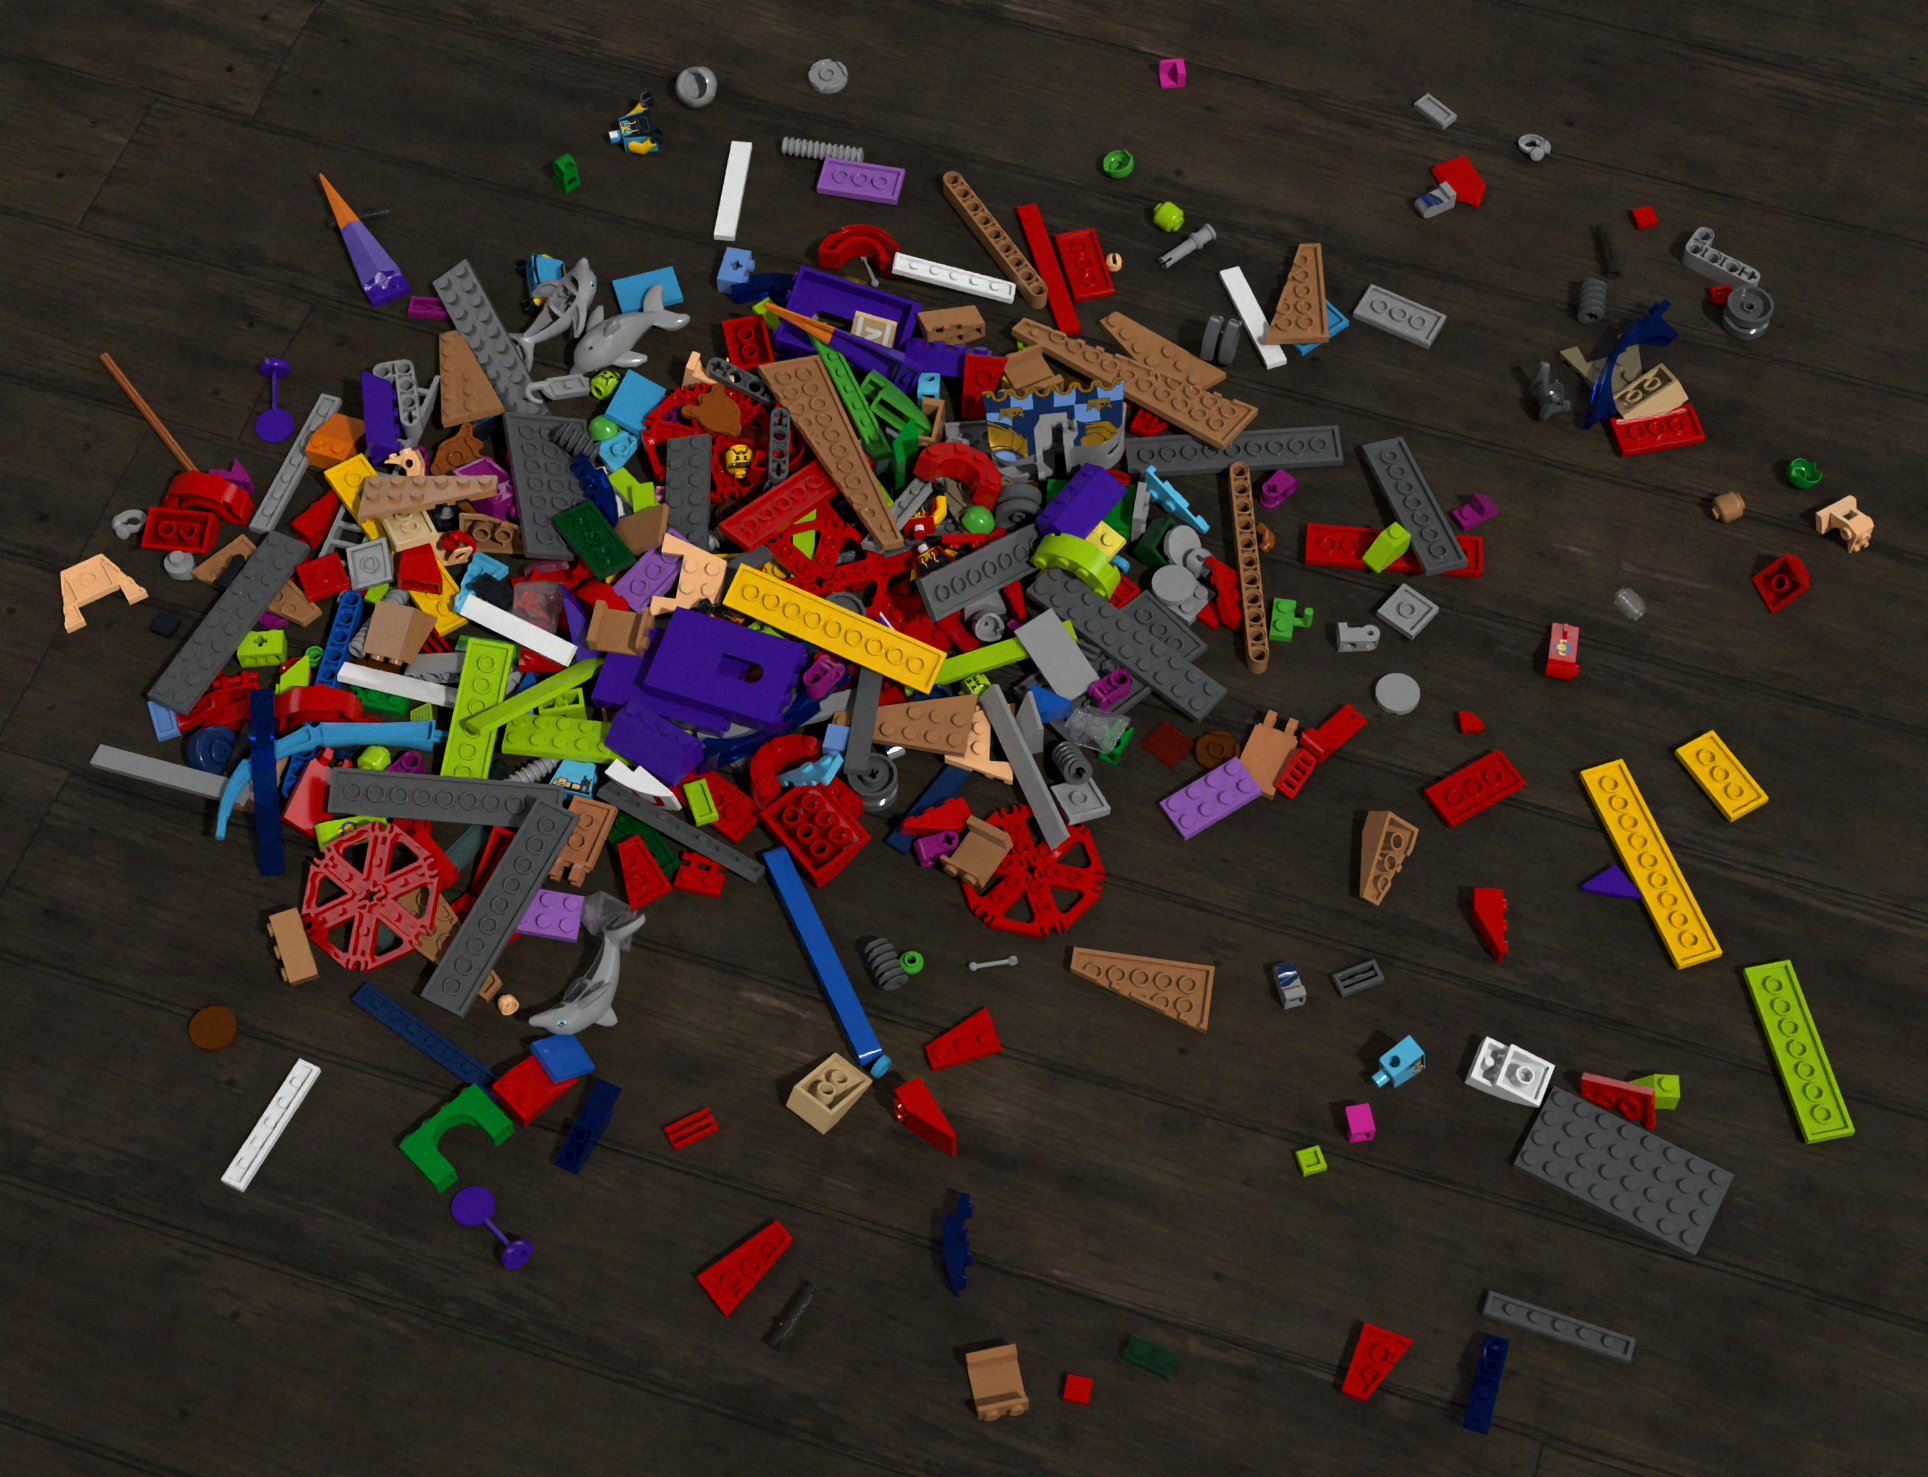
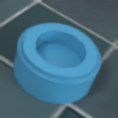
M1115 555L1109 561L1112 566L1116 565L1119 572L1123 575L1130 568L1128 561L1120 556Z
M884 1054L875 1063L870 1074L879 1079L888 1070L892 1060Z

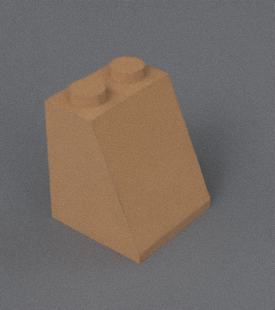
M377 600L362 652L370 654V659L383 662L385 658L389 659L388 663L402 666V662L412 664L436 624L437 617L414 607Z

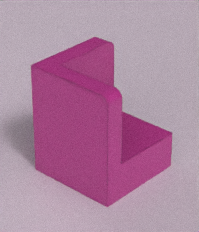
M1183 58L1160 60L1159 79L1162 89L1185 87L1186 71Z
M1369 1103L1346 1107L1349 1143L1373 1140L1376 1129Z

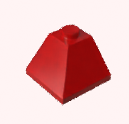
M1786 552L1752 579L1771 613L1774 614L1809 589L1810 575L1799 557Z

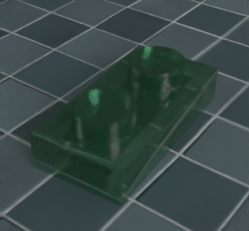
M1132 1335L1122 1356L1123 1361L1166 1380H1169L1179 1358V1355L1135 1335Z

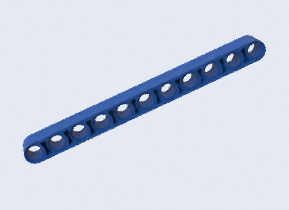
M346 591L341 598L315 684H325L327 687L340 690L342 688L343 682L337 681V674L344 662H350L352 653L348 650L347 646L359 632L365 613L364 603L358 591ZM321 721L302 723L301 728L307 724L311 727H316ZM317 746L313 751L292 755L282 787L286 803L306 762L316 758L319 750H323L322 746Z
M782 845L762 853L765 867L859 1065L862 1067L879 1060L883 1056L880 1044L785 846Z

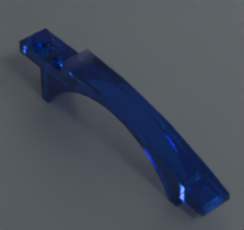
M1666 298L1659 304L1655 302L1647 310L1650 313L1648 316L1644 315L1640 320L1637 319L1628 326L1609 353L1596 380L1583 427L1586 431L1595 425L1599 419L1605 423L1609 418L1608 413L1613 416L1617 412L1612 394V373L1620 353L1628 347L1639 344H1656L1666 347L1678 337L1679 333L1661 318L1671 305Z
M807 659L805 667H802V682L798 695L790 708L784 713L782 724L776 727L775 732L771 733L760 730L747 736L730 739L706 737L702 740V743L706 746L703 749L704 759L693 769L694 773L700 775L723 767L757 752L763 744L775 737L790 734L821 712L819 703L826 700L836 689L846 684L850 679L847 665L840 660L838 663L843 664L845 667L842 678L824 696L813 699L807 695L803 682L804 673L813 666Z
M273 688L249 690L252 781L261 876L285 875L286 847L280 819L276 769L280 719L275 713Z

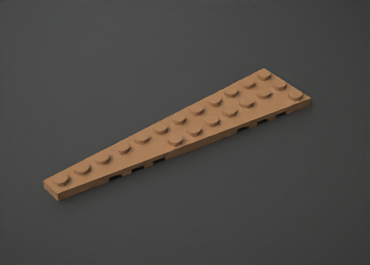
M1023 318L1012 328V336L1029 345L1042 343L1043 353L1093 380H1101L1105 387H1110L1114 378L1124 377L1125 398L1222 451L1258 415L1259 408L1235 399L1233 401L1222 398L1220 393H1209L1204 391L1202 386L1186 384L1179 377L1169 375L1166 372L1120 354L1112 355L1106 353L1102 347L1097 346L1094 348L1088 346L1084 340L1079 338L1077 340L1070 339L1066 333L1053 330L1030 319Z
M819 354L758 365L757 372L782 408L790 413L791 421L881 550L886 551L903 547L904 539Z

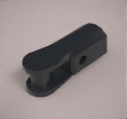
M237 554L232 558L228 567L215 583L221 592L227 590L247 562L242 554Z

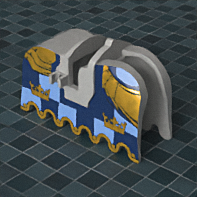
M1124 377L1114 378L1110 387H1105L1101 380L1095 379L1090 383L1088 389H1083L1079 382L1074 381L1069 384L1068 390L1065 392L1061 391L1057 384H1050L1044 394L1039 393L1035 386H1029L1026 388L1023 396L1017 395L1016 390L1009 388L1004 391L1002 398H997L992 391H983L992 462L997 467L1000 476L1011 478V481L1015 483H1027L1038 480L1046 481V477L1055 473V454L1064 453L1067 476H1074L1085 463L1097 465L1106 470L1112 468L1121 459L1125 447L1127 403L1123 402Z

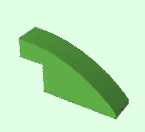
M875 369L869 372L860 386L862 393L874 401L869 409L900 431H902L911 418H915L918 435L928 437L933 430V426L922 411L898 387Z

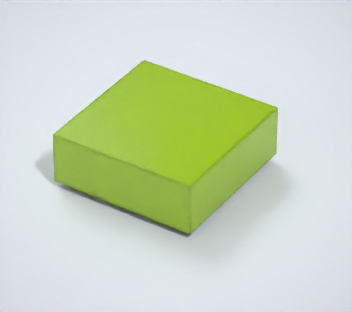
M1319 1145L1295 1152V1157L1303 1177L1327 1169Z

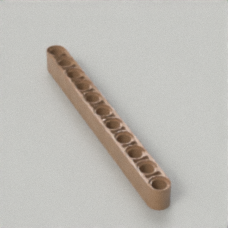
M1235 462L1230 467L1228 486L1237 572L1240 578L1239 589L1242 596L1241 608L1244 615L1243 630L1248 669L1252 673L1260 674L1267 669L1269 648L1249 467L1245 463Z

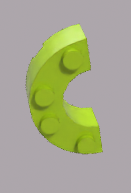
M1054 533L1046 535L1030 561L1040 569L1047 570L1048 568L1058 567L1075 573L1077 577L1081 578L1093 590L1092 592L1109 601L1120 582L1119 570L1116 565L1111 566L1108 562L1109 557L1093 544L1077 536L1061 533L1060 536H1054Z

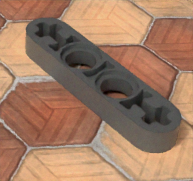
M718 357L708 361L706 373L710 378L769 408L776 407L778 401L777 399L774 401L770 400L773 393L763 379ZM715 365L720 366L717 372L713 371ZM727 369L728 372H727V374H726V377H723V374L725 373V370ZM733 373L738 374L741 377V381L738 383L732 382L730 375ZM749 384H758L760 391L752 392L749 389ZM764 388H765V389H767V391H766V393H765V395H764V397H763V396H761V395H762V393H763V391H764Z
M781 407L775 408L771 412L769 420L767 477L771 483L776 485L786 480L789 467L790 413ZM777 416H780L781 419H782L781 426H777V425H778V417H777ZM780 433L785 439L776 440L773 435ZM779 451L783 453L784 458H775L773 452ZM777 466H780V476H776L775 470Z

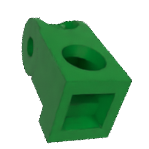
M565 153L552 163L555 170V176L552 177L553 183L567 194L580 185L576 163L569 154ZM569 180L573 181L570 185H567Z
M1117 720L1100 745L1098 759L1116 767L1123 751L1132 738L1135 728Z

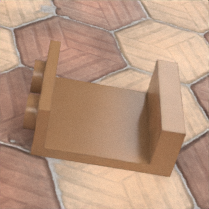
M1042 343L1030 345L1021 351L1009 353L1005 356L1009 358L1003 372L1019 396H1023L1026 388L1029 386H1035L1041 394L1046 393L1047 387L1050 384H1057L1061 391L1064 389V379L1061 374L1054 376L1042 356Z
M923 397L922 413L932 424L933 430L931 437L919 435L917 460L925 448L941 443L945 423V400Z
M596 600L586 638L590 650L643 657L644 650H647L649 647L650 638L648 634L649 630H652L654 627L655 617L652 616L649 607H645L642 614L608 609L606 601Z
M971 815L966 821L969 828L967 836L951 858L942 854L940 859L944 866L943 869L947 874L953 877L955 875L961 877L970 886L976 885L983 888L1010 851L1013 843L1008 833Z
M1016 1344L966 1354V1366L978 1420L992 1421L998 1419L1000 1415L1010 1414L1011 1416H1016L1024 1413V1410H1028L1029 1401L1028 1396H1025L1019 1370Z

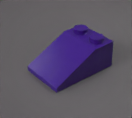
M559 584L572 644L578 647L575 652L576 660L582 661L603 656L602 651L590 650L586 641L592 616L565 584Z

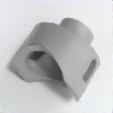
M1199 547L1188 555L1187 569L1192 572L1196 580L1203 577L1208 580L1213 576L1211 566H1206L1204 559L1212 554L1208 550Z
M172 551L164 560V566L170 578L178 580L193 579L190 572L197 566L191 553Z
M992 610L980 611L972 620V630L982 641H997L1004 633L1003 621Z

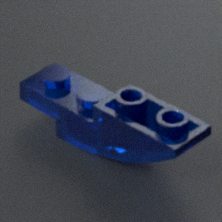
M794 274L750 275V282L731 285L733 304L764 300L767 297H774L776 303L785 302L788 290L792 291L794 284H792Z
M585 453L578 454L571 466L572 472L583 486L585 493L589 495L587 501L591 500L611 527L615 529L618 524V505L610 480L603 468L595 469Z
M600 1078L598 1079L579 1120H575L554 1163L555 1166L575 1175L579 1173L597 1146L614 1114L612 1110L622 1091L620 1087Z
M960 1193L956 1214L946 1213L943 1225V1262L949 1287L955 1297H959L960 1289L965 1290L968 1275L964 1274L966 1266H971L973 1252L969 1251V1242L966 1241L969 1227L965 1225L967 1218H972L974 1204L970 1203V1194Z
M1487 1333L1484 1334L1462 1428L1485 1435L1488 1434L1510 1340Z

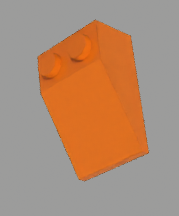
M334 413L313 433L305 448L309 465L328 470L361 454L366 444L365 421Z

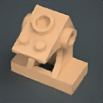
M692 351L685 369L681 391H683L684 385L690 391L691 388L693 389L694 383H697L698 386L700 383L709 385L720 383L707 375L706 369L700 362V353ZM727 369L725 370L723 377H726V374L728 372ZM731 374L730 380L734 382V375ZM723 384L724 388L730 389V387Z
M410 447L399 451L400 456L393 453L389 455L390 459L385 461V463L399 464L404 467L407 476H425V462L419 449L412 451Z
M1849 495L1816 513V531L1824 534L1835 527L1839 528L1842 538L1848 543V553L1858 552L1860 547H1867L1869 545L1868 540L1871 538L1874 528L1873 521L1869 516L1856 509V498Z

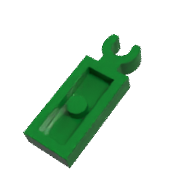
M351 685L350 687L352 693H357L356 697L363 703V709L404 718L411 702L410 698L369 688H366L364 691L356 685Z

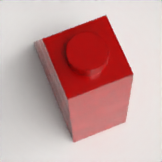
M431 543L402 550L397 577L398 589L443 594V578Z
M421 829L412 838L436 856L432 858L438 860V863L431 867V871L438 869L442 872L440 875L443 877L440 890L452 886L460 877L456 867L425 829ZM406 846L414 862H417L418 855Z

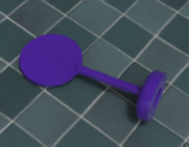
M279 358L265 359L260 363V372L264 376L272 378V409L262 413L255 425L257 435L267 443L284 441L291 435L294 428L291 415L283 409H277V378L285 377L290 371V364Z
M480 1186L467 1187L461 1190L454 1197L451 1204V1213L455 1220L461 1225L469 1227L485 1223L507 1247L501 1256L503 1266L507 1270H513L523 1265L531 1256L533 1245L527 1239H519L511 1243L489 1219L495 1209V1199L492 1193L485 1187Z

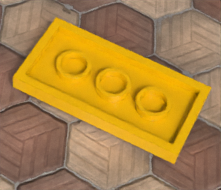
M1713 730L1676 749L1674 755L1730 823L1767 803L1769 797Z

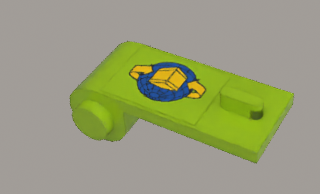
M355 816L315 825L320 854H325L321 850L322 847L331 851L330 847L325 844L369 823L380 822L383 824L382 831H385L387 828L386 818ZM364 839L354 845L369 843V839Z

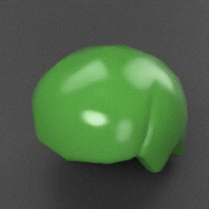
M1126 149L1108 153L1103 161L1104 171L1108 176L1115 179L1127 177L1134 167L1133 156Z
M604 414L599 415L590 422L589 435L590 438H595L594 441L613 438L618 435V428L621 431V426L604 418Z
M972 505L964 513L962 523L972 534L986 533L988 536L995 527V517L986 507Z

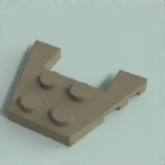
M1635 330L1617 336L1616 340L1623 353L1586 363L1578 346L1560 351L1559 358L1563 362L1569 363L1571 365L1570 369L1575 373H1579L1584 377L1585 383L1602 399L1609 398L1642 376L1637 333Z
M945 477L944 479L948 485V490L944 493V496L947 498V508L962 534H972L962 523L966 510L972 505H978L972 502V491L960 479ZM1001 477V487L1014 484L1011 478ZM944 479L938 484L939 488L943 487Z

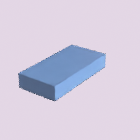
M148 701L147 704L158 741L162 742L181 736L174 710L156 702Z

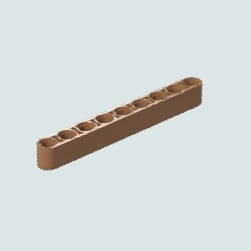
M955 171L947 172L943 176V193L1010 281L1016 284L1017 290L1027 303L1034 309L1044 308L1047 304V286L962 176Z

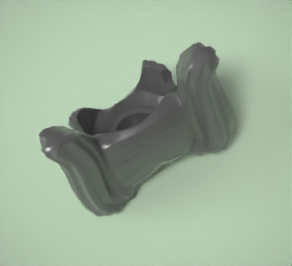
M1544 361L1539 363L1529 388L1531 395L1539 403V420L1541 422L1547 421L1553 414L1570 411L1571 405L1570 401L1564 400L1562 384L1558 380L1554 383H1549L1550 366L1548 362Z

